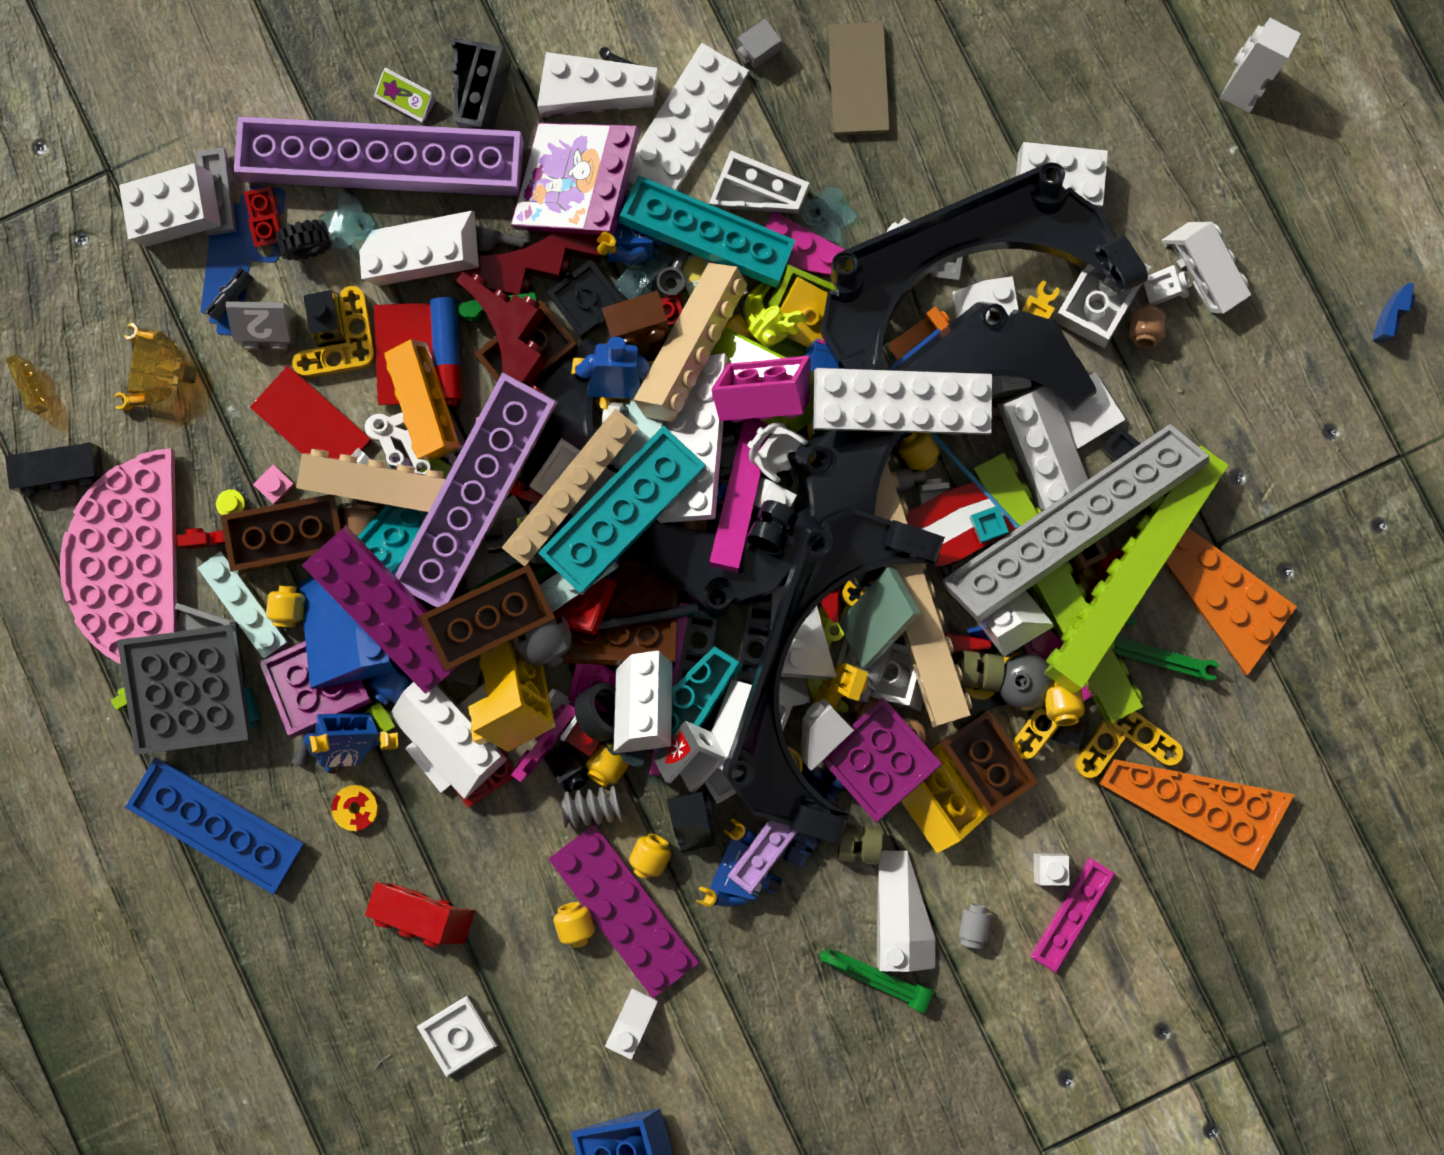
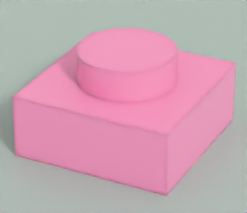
M274 464L253 484L274 505L278 504L296 486Z

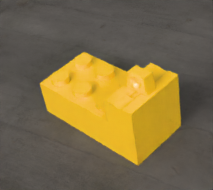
M522 636L518 637L519 642L523 641ZM511 641L480 655L481 660L479 664L484 675V691L487 697L468 706L469 714L472 718L471 732L473 742L478 745L491 742L509 752L555 727L543 665L536 667L528 665L519 657Z

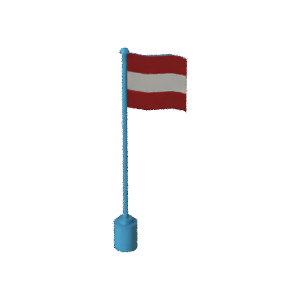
M930 433L936 444L972 482L939 494L920 506L909 510L908 515L905 516L908 525L945 537L938 560L934 565L935 567H942L958 562L990 543L999 541L1007 536L1004 535L980 544L970 520L972 514L999 506L1009 531L1008 534L1019 528L1020 525L935 433Z

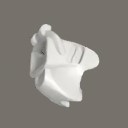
M775 422L765 429L760 427L757 430L758 434L753 441H749L747 446L750 448V462L758 466L771 480L779 483L781 479L776 474L793 468L789 462V453L796 452L801 444L807 445L808 441L798 433L787 429L785 424ZM770 433H772V434L770 435V437L767 439V441L765 442V444L762 446V448L758 451V449H759L761 443L763 442V440H764Z

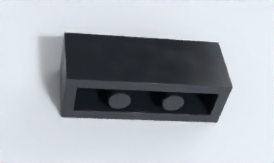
M90 442L5 456L9 490L18 492L21 496L38 495V490L49 489L50 492L67 490L66 486L77 484V487H90L95 483L94 481H97L103 475L100 447Z

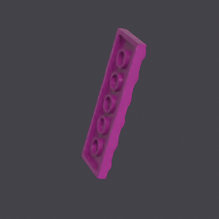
M347 525L302 565L425 694L457 668L455 667L443 673L417 620L420 615L428 612V610Z
M595 823L549 858V861L581 904L588 907L593 920L652 998L656 997L699 963L698 959Z

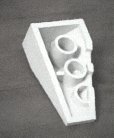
M881 850L878 865L877 968L879 971L910 972L935 968V936L908 851Z

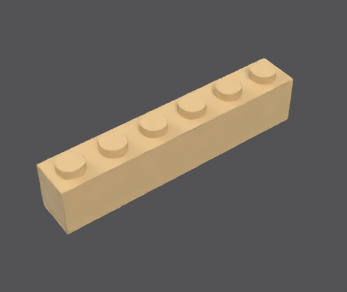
M708 263L633 399L645 417L674 422L679 411L682 410L687 396L695 386L702 368L707 363L709 355L716 342L720 339L723 329L732 317L733 311L747 287L738 267Z
M615 408L502 546V549L523 566H526L639 427Z
M311 449V454L303 453L301 455L296 488L429 512L446 478H443L444 472L426 469V474L415 473V467L398 464L397 469L386 467L385 461L369 459L368 464L357 462V456L340 454L338 459L328 457L329 451Z

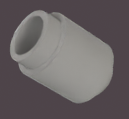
M971 903L969 908H963L958 935L961 937L960 944L971 948H983L984 942L988 940L992 913L987 912L986 906Z

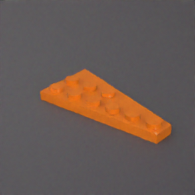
M1189 527L1165 562L1171 570L1170 573L1186 591V595L1211 630H1214L1224 644L1223 646L1238 663L1239 669L1244 676L1248 675L1297 606Z
M1116 759L1111 760L1099 782V785L1253 871L1295 795Z

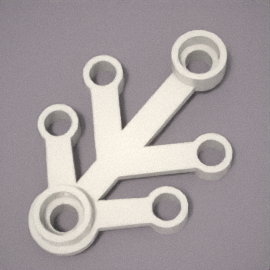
M403 412L391 417L384 414H375L367 419L365 432L370 439L380 442L386 454L389 468L397 469L398 464H404L403 454L395 450L392 438L402 442L413 467H415V473H421L417 471V468L420 466L431 470L428 461L417 459L411 447L412 441L408 430L397 428L404 424ZM376 424L384 425L382 429L374 428ZM460 445L459 449L443 456L448 458L451 467H453L457 459L454 454L460 452L463 445ZM392 457H398L400 458V461L397 463H392L390 459Z

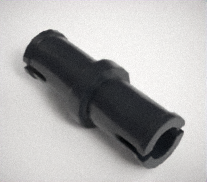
M239 267L226 286L219 288L220 293L204 312L217 322H220V319L227 312L226 302H239L240 299L238 297L254 278Z

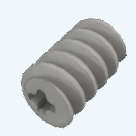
M611 786L609 795H606L603 787L599 788L598 796H594L591 789H588L586 798H583L580 790L576 791L575 799H572L568 792L564 794L562 815L565 829L568 827L569 820H571L574 827H579L581 818L586 826L591 824L592 817H594L597 825L602 824L604 815L608 823H613L615 814H617L620 822H623L620 793H617L614 786Z

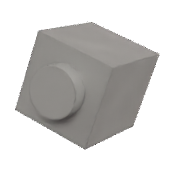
M763 19L738 37L737 53L745 64L749 62L752 68L755 69L781 51L782 40L768 21Z

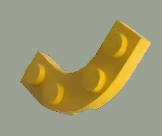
M847 663L838 664L834 667L836 677L823 680L812 705L824 698L835 709L839 699L843 696L859 701L860 695L865 692L868 685V672Z

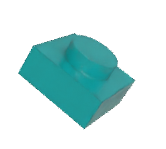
M999 506L970 516L980 544L1007 535L1009 532Z

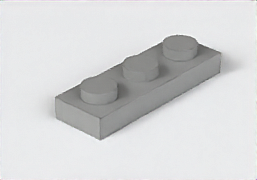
M223 147L196 151L197 164L212 172L221 221L220 227L206 230V233L211 236L237 232L226 149Z

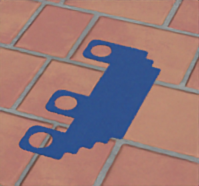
M250 186V190L264 188V186ZM273 187L274 193L280 199L278 206L280 216L284 212L286 193L282 188ZM244 194L240 195L239 203H233L237 232L209 236L201 304L202 313H205L204 310L208 308L220 293L219 288L226 286L239 267L249 273L250 261L273 263L279 257L278 243H274V252L267 257L259 255L257 247H254L248 223L250 217ZM247 288L238 297L240 299L239 302H245ZM227 312L220 319V322L209 317L210 323L217 324L216 332L218 334L232 335Z

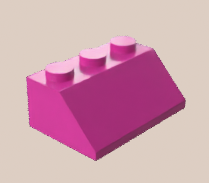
M810 355L727 363L711 389L719 421L730 420L731 422H740L750 418L767 420L774 416L794 418L803 414L810 401Z

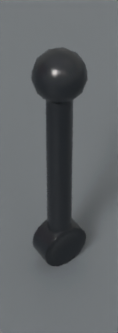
M603 47L599 51L600 57L603 60L610 58L620 63L638 65L610 53L607 47Z

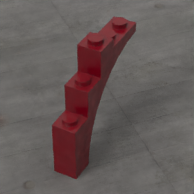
M553 232L545 239L524 249L506 254L478 255L479 268L455 272L453 281L457 287L464 288L457 282L461 273L464 272L470 277L476 273L488 282L486 288L493 293L496 289H499L507 296L527 294L530 291L532 278L528 277L529 275L559 282L562 281L563 274L567 273L570 268L571 258L567 257L568 255L600 262L602 255L597 250V247L601 244L597 242V238L600 235Z
M462 272L457 282L474 296L486 312L496 332L502 357V372L528 386L531 385V388L547 395V393L532 384L548 361L546 357L541 355L544 349L529 339L545 316L538 310L540 304L528 295H525L522 299L516 294L510 298L499 289H496L493 293L486 288L488 282L476 273L470 277Z

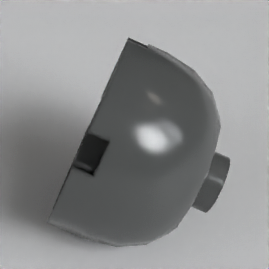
M564 615L558 618L560 624H557L554 619L525 633L521 637L522 642H519L518 638L511 641L517 654L524 662L535 667L545 664L547 669L564 662L561 656L567 653L572 645V632Z
M1020 654L1006 661L1004 664L1003 682L999 692L1004 701L1012 708L1021 711H1037L1045 707L1047 691L1054 687L1055 681L1044 674L1049 666L1046 660L1032 654Z

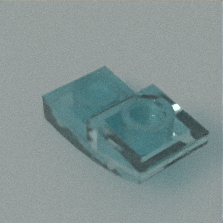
M655 244L654 258L629 266L616 281L615 288L628 299L648 294L654 289L658 274L663 269L672 267L675 259Z

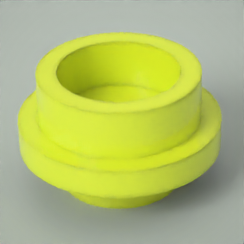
M225 490L218 496L216 508L221 515L244 511L245 499L236 490Z

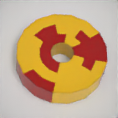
M351 785L341 789L332 801L331 811L334 820L340 827L348 831H359L368 828L375 822L379 814V802L371 789L363 785ZM354 802L360 806L358 813H354L351 810V805Z

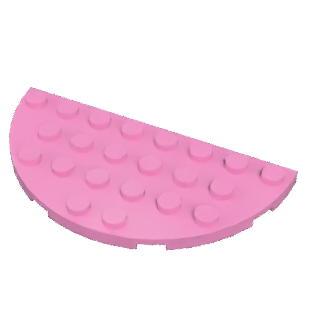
M171 448L137 455V458L129 460L120 466L116 465L102 475L79 501L73 511L75 515L70 523L68 532H65L60 554V576L65 601L69 603L75 617L74 621L83 635L99 651L119 664L121 663L117 640L178 631L177 609H175L177 604L175 450Z

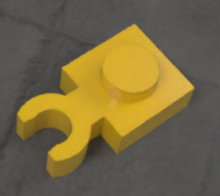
M1043 280L1036 289L1037 298L1029 295L1021 311L1049 319L1055 308L1048 305V303L1054 301L1058 296L1059 288L1056 287L1051 295H1047L1043 291L1046 285V281Z

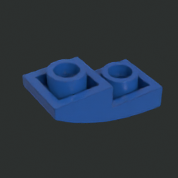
M1407 283L1399 288L1386 303L1377 321L1373 341L1384 343L1397 334L1400 326L1398 318L1409 312L1415 303V294L1412 293L1413 283Z

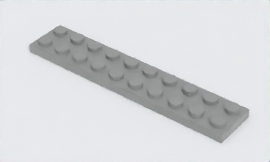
M1169 424L942 580L943 587L978 622H981L1209 464V455Z

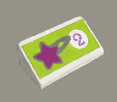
M387 68L383 70L374 94L375 99L422 124L436 102L432 92Z

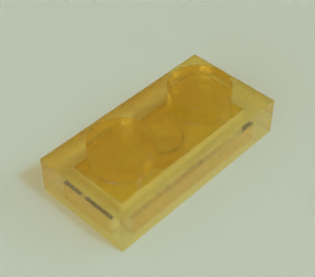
M16 354L6 358L26 409L37 415L48 411L45 404L47 396L43 388L36 383L34 378L36 370L33 364Z

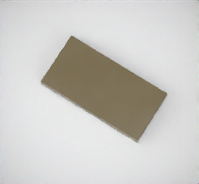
M884 22L828 24L833 136L889 133Z

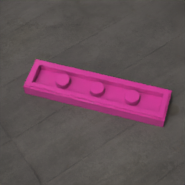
M1088 858L1030 957L1057 973L1116 873L1092 858Z

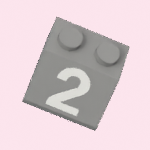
M226 302L233 341L241 345L242 349L260 350V346H270L271 350L287 351L288 346L297 347V312L285 303Z

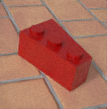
M375 882L365 916L374 919V924L379 927L390 929L393 926L399 929L398 934L409 938L418 936L424 938V944L440 948L441 944H465L476 910L471 908L458 909L450 906L449 901L443 899L437 901L424 896V893L390 882Z

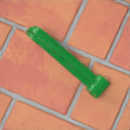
M1129 617L1124 625L1134 626L1137 620ZM1118 636L1113 641L1115 649L1112 651L1118 656L1194 676L1201 682H1209L1217 678L1207 674L1205 668L1213 670L1220 666L1214 660L1203 661Z
M825 948L819 954L822 963L908 1002L909 1007L924 1014L926 1013L934 994L932 989L918 983L916 986L831 948Z

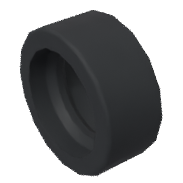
M597 683L579 693L575 700L574 712L581 730L588 737L596 741H607L614 737L616 688L608 683ZM595 699L605 707L610 720L609 725L599 717L595 708Z

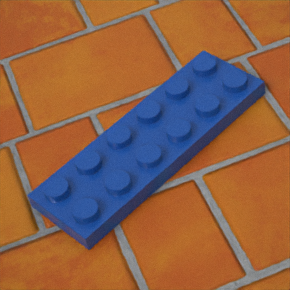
M159 757L153 759L125 806L126 809L273 895L279 890L305 845V842Z

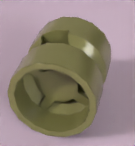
M961 650L956 662L963 676V681L960 682L961 687L974 689L976 686H979L981 691L999 692L1005 669L1003 656L986 653L981 657L978 652Z
M848 824L842 843L838 844V860L855 862L857 858H860L862 863L879 865L883 838L882 827L865 826L861 830L858 825ZM854 841H860V847L855 846Z

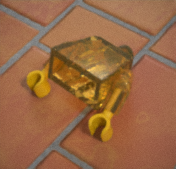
M133 323L128 324L127 327L135 330L132 336L124 335V338L134 343L126 393L131 394L116 393L115 397L124 398V404L122 406H115L116 409L128 411L133 407L151 406L168 399L172 393H175L178 381L195 383L197 367L180 364L182 351L177 349L175 342L162 331L139 328Z

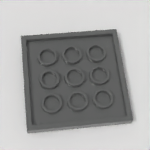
M235 624L117 640L135 755L244 741L252 738Z

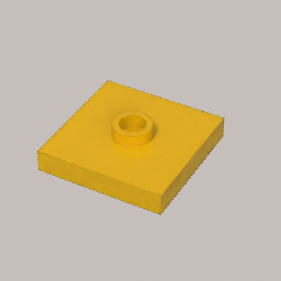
M799 277L796 278L780 309L783 313L801 311L807 319L806 323L796 324L800 329L799 334H789L787 337L808 347L816 338L823 340L821 326L827 292Z

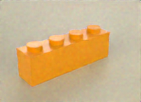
M410 339L385 352L387 370L392 377L395 396L400 403L403 412V422L408 428L412 441L411 447L417 459L434 461L459 449L458 438L428 344Z

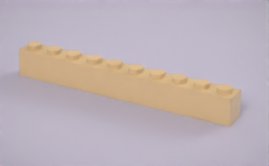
M886 462L878 487L875 515L907 524L905 516L908 515V509L903 498L899 499L896 490L899 488L897 475L894 471L890 472ZM902 563L884 566L882 573L887 567L896 568L921 613L902 635L932 727L970 716L969 710L972 709L971 699L967 692L963 693L960 684L963 681L962 672L959 665H954L951 657V654L954 653L953 645L949 636H944L941 627L945 625L941 610L935 608L932 599L935 598L934 587L931 581H926L923 572L926 570V564Z

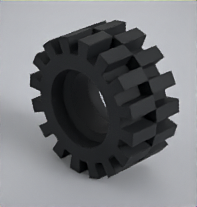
M309 219L302 223L298 221L295 222V225L289 224L286 228H281L280 232L276 233L283 259H294V261L303 258L305 260L310 256L316 257L318 253L323 254L325 250H329L332 247L326 223L322 220L314 219L310 222Z

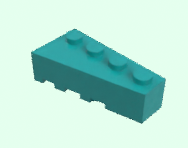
M714 646L687 672V675L672 687L671 736L685 721L701 728L705 727L727 692L731 679L734 680L743 665L739 661Z

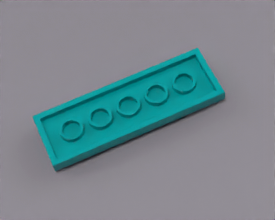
M640 175L636 179L618 220V223L714 263L736 266L741 274L775 288L779 284L796 241Z
M663 425L538 552L539 555L583 595L707 468L706 464Z

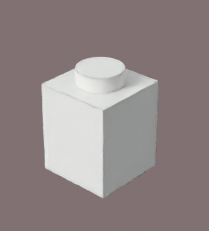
M1034 853V883L1038 885H1069V856L1062 853Z

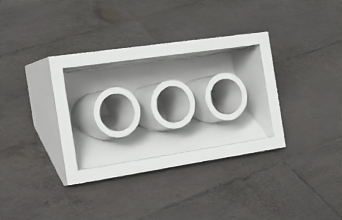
M468 211L372 230L359 251L361 279L377 286L479 268L475 212Z
M1013 276L984 280L952 292L956 318L975 303L981 301L1002 305L1008 315L1014 309L1018 310ZM989 310L986 314V320H988L990 316ZM1011 376L992 377V399L1024 393L1032 387L1031 381Z
M1040 385L997 404L1036 506L1039 509L1045 510L1088 480L1057 398L1052 391Z
M413 682L403 691L390 713L393 721L464 799L469 797L508 760L493 743L488 742L478 745L473 742L471 732L472 719L439 683L425 694Z

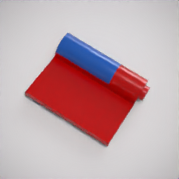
M439 297L431 299L430 303L374 305L378 406L400 405L395 396V387L392 377L387 370V361L384 353L410 339L428 344L447 407H457V402L463 400L458 299Z

